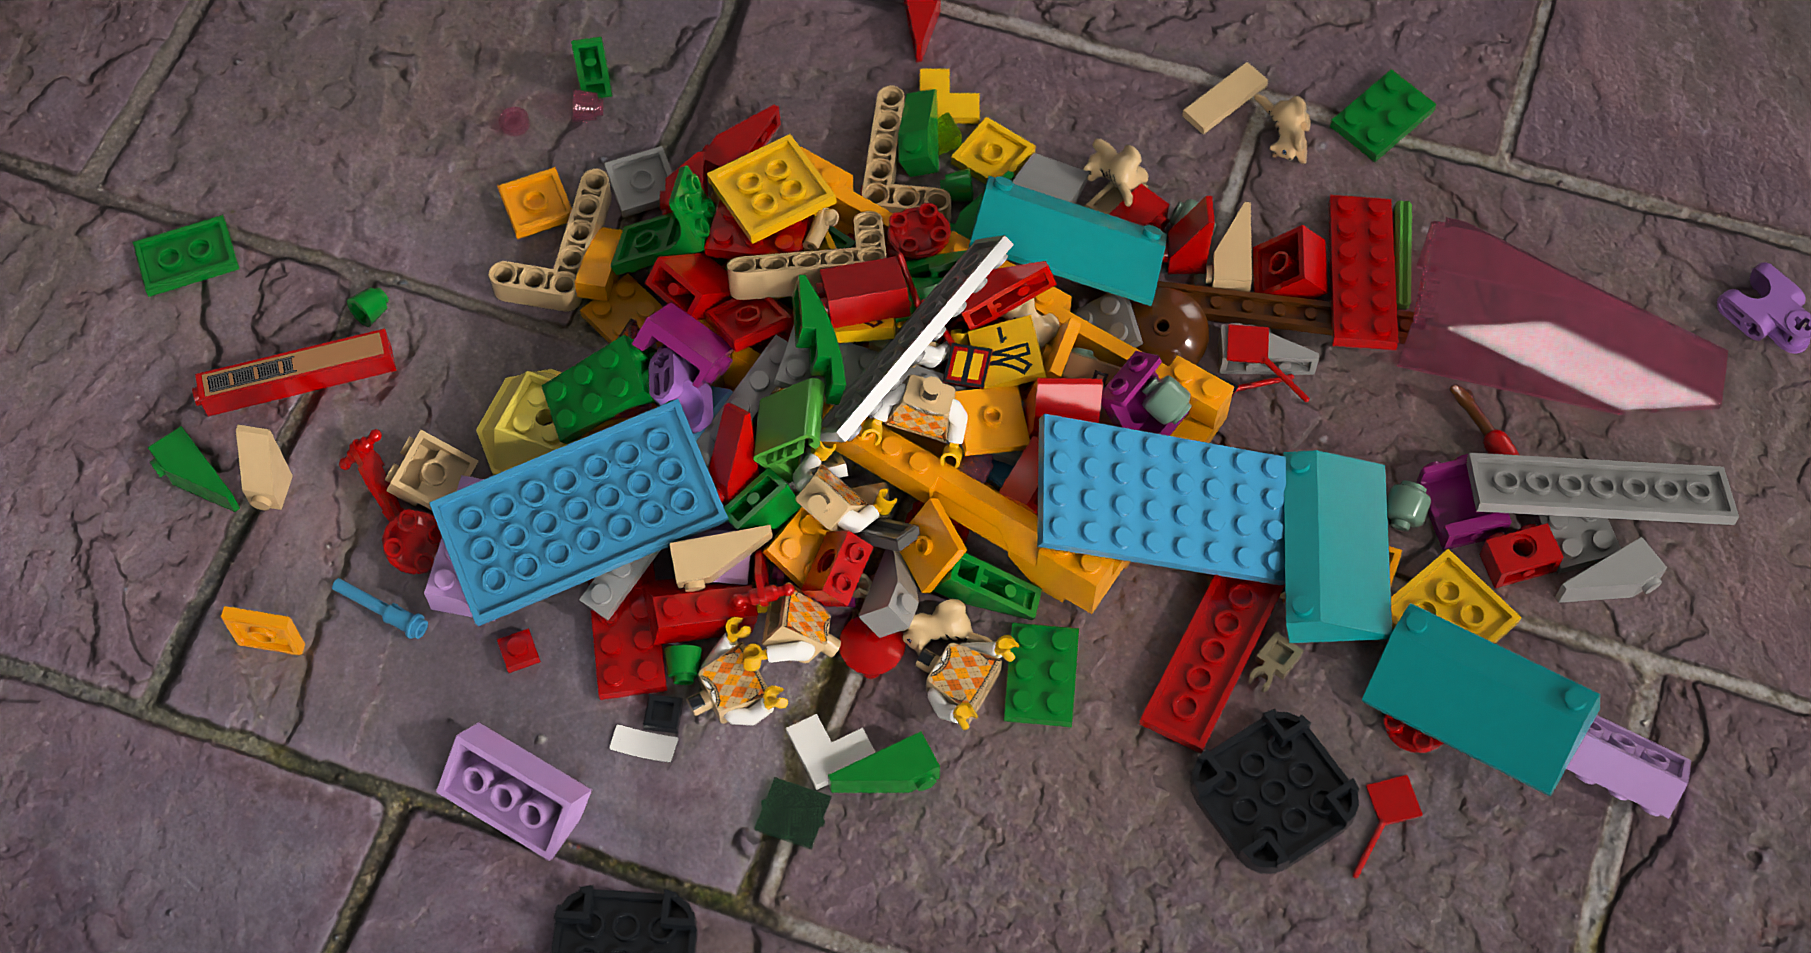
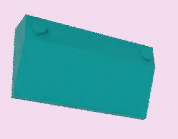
M988 176L977 208L969 247L976 239L1005 235L1014 244L1006 253L1008 255L1007 260L1019 264L1046 261L1053 275L1142 304L1152 305L1166 247V233L1152 225L1142 226L1013 184L1010 179L998 176L995 178Z
M1318 450L1283 452L1286 457V486L1284 489L1286 626L1289 643L1389 639L1392 634L1385 465Z
M1409 603L1394 628L1362 698L1363 703L1548 796H1551L1600 711L1599 693L1412 603Z

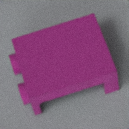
M672 302L647 317L632 345L643 352L660 341L700 370L692 384L697 389L706 382L712 384L719 374L722 376L728 370L733 361L729 357L733 349L722 337Z
M1135 351L1103 389L1101 404L1113 426L1170 436L1185 418L1184 416L1175 425L1172 422L1163 425L1142 407V401L1146 396L1142 392L1143 388L1154 377L1160 380L1155 371L1162 363L1159 356Z
M1468 454L1461 455L1453 461L1445 463L1435 461L1425 465L1421 469L1416 483L1427 489L1426 493L1431 498L1428 515L1443 551L1486 541L1488 537L1499 532H1504L1506 535L1512 522L1509 513L1476 511L1466 465Z

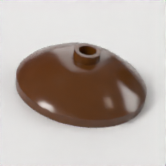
M1156 287L1151 306L1130 300L1143 344L1136 347V349L1159 356L1162 363L1168 367L1177 355L1195 365L1200 362L1208 346L1209 325L1204 311L1192 297L1174 288ZM1165 323L1169 329L1162 332L1158 330L1157 325Z

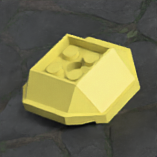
M553 369L537 372L526 371L521 375L505 378L476 429L493 476L568 445L559 441L541 386L562 372ZM617 414L609 420L620 419V417ZM547 422H552L551 424L543 426ZM583 435L577 438L576 440L572 441L571 443L582 439Z

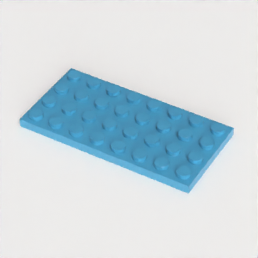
M679 399L429 502L471 614L478 627L669 547L670 543L683 541L728 522V516Z
M1043 414L1039 418L1037 547L1284 585L1286 457Z

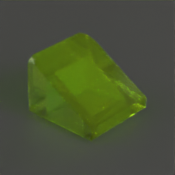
M949 112L938 118L939 155L960 147L962 142L961 131Z

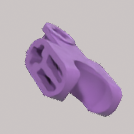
M1767 262L1758 264L1752 269L1750 275L1752 288L1761 295L1760 299L1747 297L1736 289L1727 290L1717 298V309L1749 338L1759 341L1768 335L1780 348L1793 354L1801 353L1809 346L1811 338V313L1801 307L1805 304V295L1796 284Z
M662 345L657 348V352L649 362V394L660 405L679 399L692 432H700L709 426L713 420L711 386L705 383L698 389L692 384L700 370L666 345Z

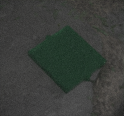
M775 777L767 798L761 801L763 808L754 830L812 850L820 827L825 826L824 817L832 797Z

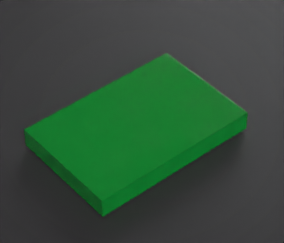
M224 215L132 242L148 297L240 269Z

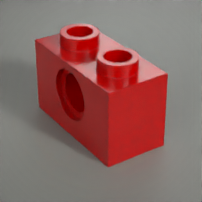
M1548 523L1539 526L1528 524L1518 529L1517 532L1506 535L1504 532L1493 534L1486 539L1479 554L1495 589L1556 572L1564 558ZM1514 550H1520L1526 556H1520Z
M849 530L826 532L801 592L825 607H848L874 546Z

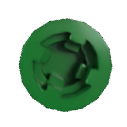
M970 168L946 174L945 179L940 180V188L949 193L951 202H972L974 200Z
M368 287L348 298L347 306L359 323L365 327H371L387 310L389 299L382 289Z
M674 645L665 648L668 677L673 679V683L676 685L693 684L700 670L702 648L694 645Z

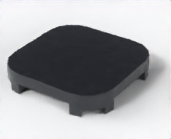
M1276 709L1263 713L1261 719L1210 751L1206 749L1198 756L1190 778L1191 793L1200 809L1236 858L1248 869L1260 874H1275L1286 870L1342 834L1352 824L1359 807L1358 792L1360 789L1355 779L1349 780L1311 731V722L1302 714L1297 716L1289 712H1276Z
M593 885L580 886V890L569 895L561 905H557L553 916L555 926L551 953H696L698 928L695 912H693L688 902L678 896L677 892L665 889L664 893L600 890L595 889Z

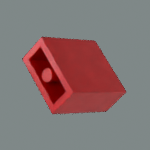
M705 253L658 257L645 281V284L668 304L672 302L696 320L705 319V311L733 299L729 290L728 272L711 257L706 256Z
M897 256L819 269L821 282L815 283L816 292L822 301L833 328L911 316L908 289Z

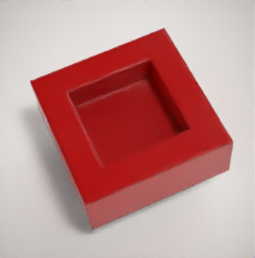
M529 628L497 639L508 673L541 662Z

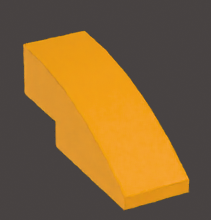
M601 227L596 233L584 255L574 282L577 297L608 302L613 284L618 281L620 276L615 274L611 268V263L623 230Z

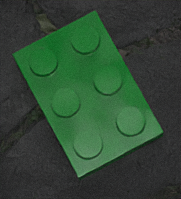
M1391 69L1331 120L1330 127L1368 158L1376 162L1435 111L1437 104Z
M1012 623L1011 636L1020 646L1010 649L1015 655V659L1009 662L1004 721L1072 727L1079 628Z

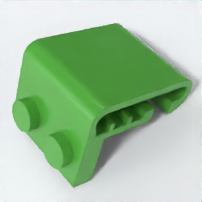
M809 378L764 397L759 401L754 461L766 469L770 467L780 478L788 483L793 482V474L800 465L801 455L804 454L805 438H809L808 445L814 449L820 446L825 393L823 381L817 378Z

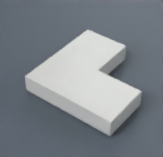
M817 714L786 728V733L816 790L828 785L829 774L876 753L863 728L831 742Z

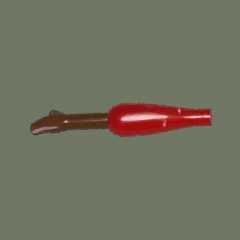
M1457 384L1451 385L1450 392L1454 395L1459 405L1467 411L1484 435L1483 444L1487 453L1519 455L1508 435L1492 426L1475 402L1472 391L1469 389L1465 390Z

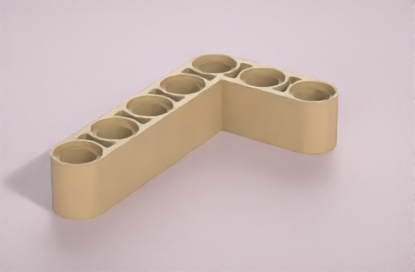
M893 85L883 87L878 92L862 196L893 214L908 208L920 207L924 203H932L939 208L938 212L942 213L950 223L951 196L947 191L940 188L895 184L899 158L898 133L904 108V92L899 87Z
M591 169L583 174L554 269L508 261L497 262L489 270V278L495 297L505 302L559 311H572L580 305L582 298L577 297L574 282L591 241L605 224L612 200L607 173L600 169ZM570 290L569 292L561 293L562 291Z
M865 211L854 217L855 248L742 256L731 259L727 264L731 296L739 300L792 296L799 275H806L816 291L815 283L821 282L819 269L887 258L881 215L877 212Z

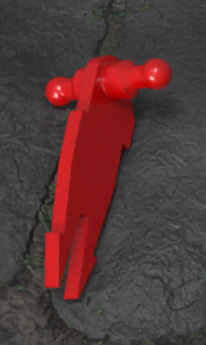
M374 429L371 430L367 437L354 439L350 443L347 456L340 459L339 467L343 470H348L354 462L357 463L358 471L366 486L383 510L382 513L390 522L404 509L401 508L397 497L387 492L390 483L385 481L387 474L383 469L384 463L380 455L373 450L374 443L381 440L382 433L380 430Z
M766 543L755 551L754 573L757 588L750 589L746 594L734 595L732 597V604L736 607H741L748 603L753 606L761 604L762 607H767L769 602L777 601L781 596H791L795 591L794 586L790 583L779 587L773 584L769 585L767 556L762 553L766 548Z

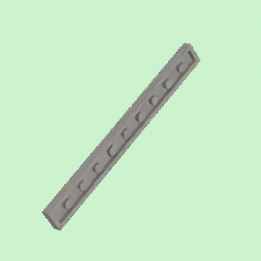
M777 335L774 336L725 402V404L730 402L750 412L752 426L758 419L759 401L778 392L781 388L775 386L774 381L788 342ZM724 405L713 418L712 423L696 441L708 470ZM660 550L595 577L579 600L609 621Z

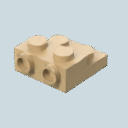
M420 430L415 439L409 436L400 454L405 456L400 466L394 463L385 478V481L390 483L387 492L415 507L419 503L432 510L429 502L457 491L461 475L470 477L478 460Z

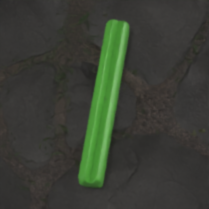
M1399 200L1395 203L1394 258L1397 309L1402 310L1409 309L1411 304L1412 204L1410 201Z

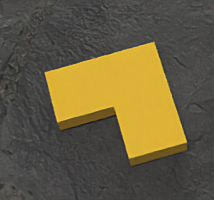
M920 69V91L936 89L938 124H980V93H950V69Z

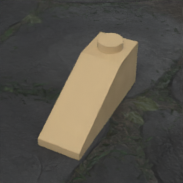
M1244 202L1215 250L1212 265H1206L1205 284H1211V287L1250 292L1252 283L1251 202Z
M237 425L236 437L243 493L249 504L256 509L264 511L270 508L282 510L293 475L269 429Z
M771 525L670 543L678 588H685L686 592L705 589V584L714 582L773 538Z

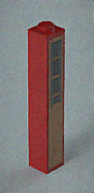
M384 328L195 374L197 387L192 388V393L196 405H202L209 417L397 371L391 342Z

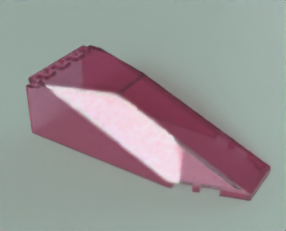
M1446 217L1445 222H1431L1416 268L1423 269L1424 272L1421 275L1418 291L1419 298L1416 301L1413 317L1415 323H1411L1397 367L1617 415H1624L1627 410L1649 409V413H1658L1660 408L1682 407V411L1710 410L1721 407L1728 350L1630 300L1466 221Z

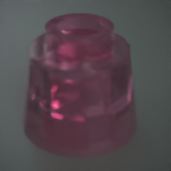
M573 88V122L597 120V116H603L604 98H599L596 92Z
M991 454L963 456L959 467L956 469L985 485L994 468L992 463L993 456Z

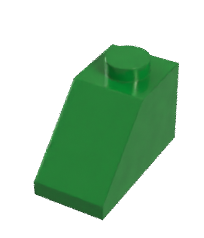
M768 467L730 501L724 509L728 516V522L739 531L771 525V529L779 528L802 506L796 502V495L788 484Z

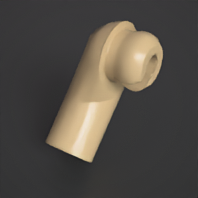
M827 207L817 212L803 243L806 251H817L829 226L833 227L838 223L839 214L835 209Z

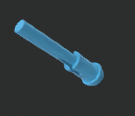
M340 578L334 581L332 585L334 591L383 616V622L404 631L406 637L419 639L426 632L428 622L425 620L424 615L419 613L415 615L401 608L396 603L389 605Z

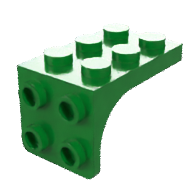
M687 165L680 167L669 199L672 213L624 226L611 263V268L616 275L627 272L633 273L641 268L654 265L657 258L661 256L694 254L704 251L716 208L713 200L708 198L702 189L698 176L693 174Z
M623 335L541 385L559 441L569 444L631 407L650 403L659 404L649 394V362L657 350L649 347L642 352L632 345L634 339Z

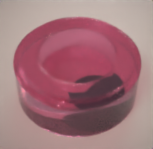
M509 107L500 114L499 125L506 135L520 136L529 129L530 119L524 109Z

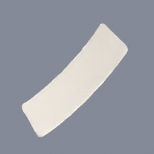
M618 724L610 744V749L641 758L671 762L678 738L645 732Z

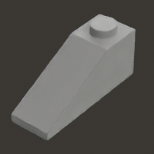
M1231 323L1233 325H1243L1241 323ZM1221 325L1218 337L1219 374H1275L1266 364L1227 361L1228 325ZM1269 332L1268 358L1284 374L1315 375L1319 353Z
M1641 537L1564 582L1555 599L1559 603L1631 598L1642 591L1648 594L1662 584L1660 578L1667 567Z
M885 549L858 616L879 638L910 628L919 604L914 577L900 552Z

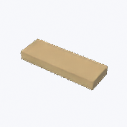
M1246 62L1185 108L1182 117L1204 135L1263 90L1268 84V79Z

